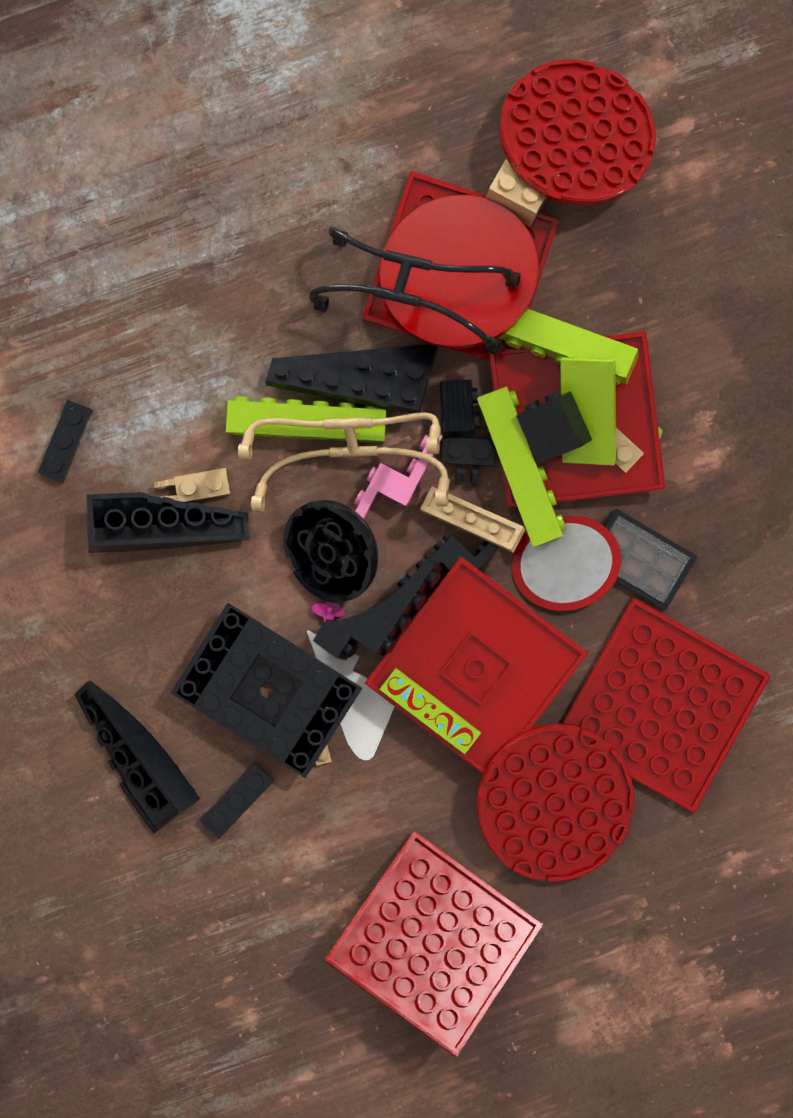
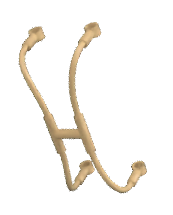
M413 413L382 419H372L370 417L324 419V421L285 418L257 420L245 431L242 444L238 445V457L240 460L252 459L254 431L263 425H289L324 428L325 430L344 429L347 447H330V449L303 452L284 458L272 465L257 484L255 495L251 498L252 511L259 512L265 510L266 483L269 477L279 468L289 463L320 456H330L331 458L378 456V454L409 456L433 464L441 473L438 490L435 493L436 506H448L450 480L446 468L440 461L430 455L408 449L358 446L355 429L372 428V426L427 419L432 421L429 437L426 439L427 454H439L441 431L439 420L431 413Z

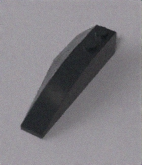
M142 492L86 495L89 553L170 549L250 539L248 513L219 507H207L198 503H187L168 497L161 498Z
M92 681L86 682L74 694L88 723L95 725L97 729L96 739L100 747H106L111 757V760L108 762L112 770L117 769L122 779V782L119 784L123 792L153 834L200 800L195 789L190 785L179 767L159 742L113 697Z

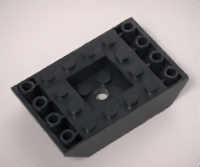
M227 603L170 693L306 779L361 692L362 687L253 617ZM266 682L272 683L276 689L275 694L270 698L264 697L260 691L261 686Z

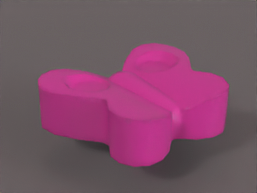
M327 601L326 603H316L312 606V611L322 616L324 622L326 619L334 620L335 617H342L344 615V609L340 607V603Z

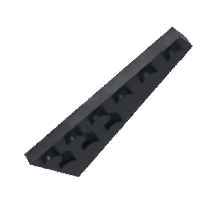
M426 344L272 358L265 382L266 386L409 414L420 413L438 347Z

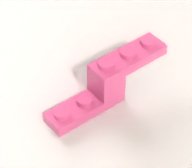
M425 435L419 449L423 450L422 453L427 454L426 439L429 437L428 435ZM440 435L439 443H440L441 440H442V437H443L442 435ZM413 458L407 469V472L410 473L409 477L380 463L378 468L373 466L366 479L370 482L366 492L361 490L354 504L358 505L356 512L364 519L378 493L406 508L429 462Z

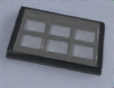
M615 508L605 527L617 540L621 552V567L616 582L666 611L697 556Z

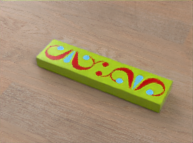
M397 668L394 669L379 689L464 754H466L481 734V731Z

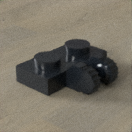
M461 437L443 438L441 463L456 464L455 485H461L463 481V465H472L471 483L472 486H478L479 466L494 467L495 445L493 440Z

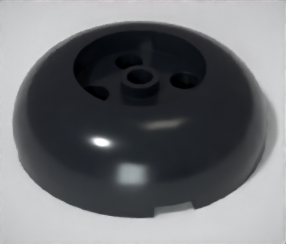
M317 500L296 509L289 517L284 530L286 558L290 557L295 568V571H293L295 577L310 593L331 603H343L344 601L356 599L369 588L378 569V547L369 525L355 510L337 501Z

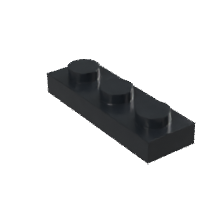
M70 400L66 401L38 473L64 483L93 412L92 409Z
M254 763L200 821L220 839L274 780L259 765Z

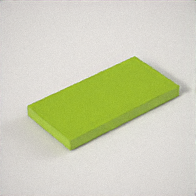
M563 357L560 360L561 395L571 391L592 441L580 448L562 454V463L615 465V359Z

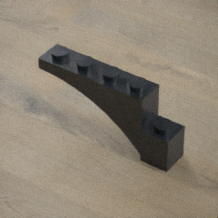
M426 559L407 583L385 601L352 617L337 621L326 619L313 641L335 658L347 660L355 654L358 642L377 655L385 656L395 648L397 644L396 639L401 631H405L410 625V617L414 611L424 604L426 600L425 595L429 588L435 586L439 581L440 572L443 567L434 561Z

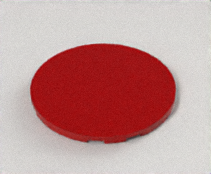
M573 59L552 61L540 65L515 83L508 93L501 111L499 122L500 141L503 152L512 169L528 186L552 200L571 205L602 204L621 197L642 179L655 150V125L647 103L640 93L637 94L628 84V80L613 70L608 71L595 66L596 63Z
M456 195L430 201L403 219L391 234L384 251L390 250L432 260V263L500 266L510 268L513 272L521 273V280L516 289L507 287L505 285L506 279L500 273H461L411 268L404 293L422 297L423 300L445 307L477 326L488 336L496 339L507 333L517 324L516 322L528 310L536 293L539 262L529 231L510 210L486 198ZM382 258L380 267L381 287L394 290L401 264L386 261ZM385 299L396 321L409 333L417 337V339L427 344L454 349L472 348L484 344L483 340L475 333L446 315L423 306L415 307Z
M569 724L537 726L510 739L495 753L488 763L480 780L477 793V817L480 830L492 852L512 871L530 879L545 880L547 882H562L576 879L603 865L625 839L630 828L632 811L634 810L632 779L625 762L618 752L599 735L582 727Z

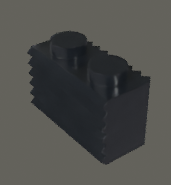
M470 379L440 381L439 392L443 438L474 437L475 429L480 428L479 413H474L473 404L478 403L477 388H472V380Z

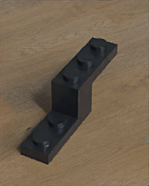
M444 536L434 546L437 551L430 558L425 555L415 567L419 569L423 562L428 559L437 564L441 563L450 571L462 556L479 569L500 547L484 540L475 550L478 555L474 557L454 536H451L449 539ZM406 574L396 585L402 588L411 577Z

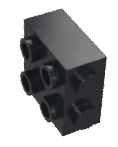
M559 391L545 396L546 402L541 404L538 400L523 406L525 411L516 415L537 464L580 448L592 441L571 391L562 395Z

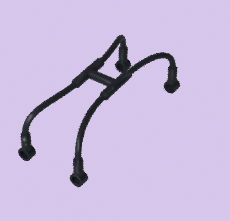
M329 227V235L333 238V245L345 247L349 243L365 252L382 257L386 261L401 264L394 290L378 286L374 288L350 284L327 285L315 288L309 294V299L314 304V310L326 312L328 309L329 297L319 295L321 293L334 291L370 293L375 297L415 307L423 306L446 315L480 337L486 345V353L499 354L502 343L500 339L488 336L477 326L453 311L433 302L423 300L422 297L404 293L412 267L427 271L432 269L461 273H500L506 279L505 285L516 289L521 280V273L513 272L510 268L500 266H456L432 263V260L373 248L348 236V232L341 231L336 227Z

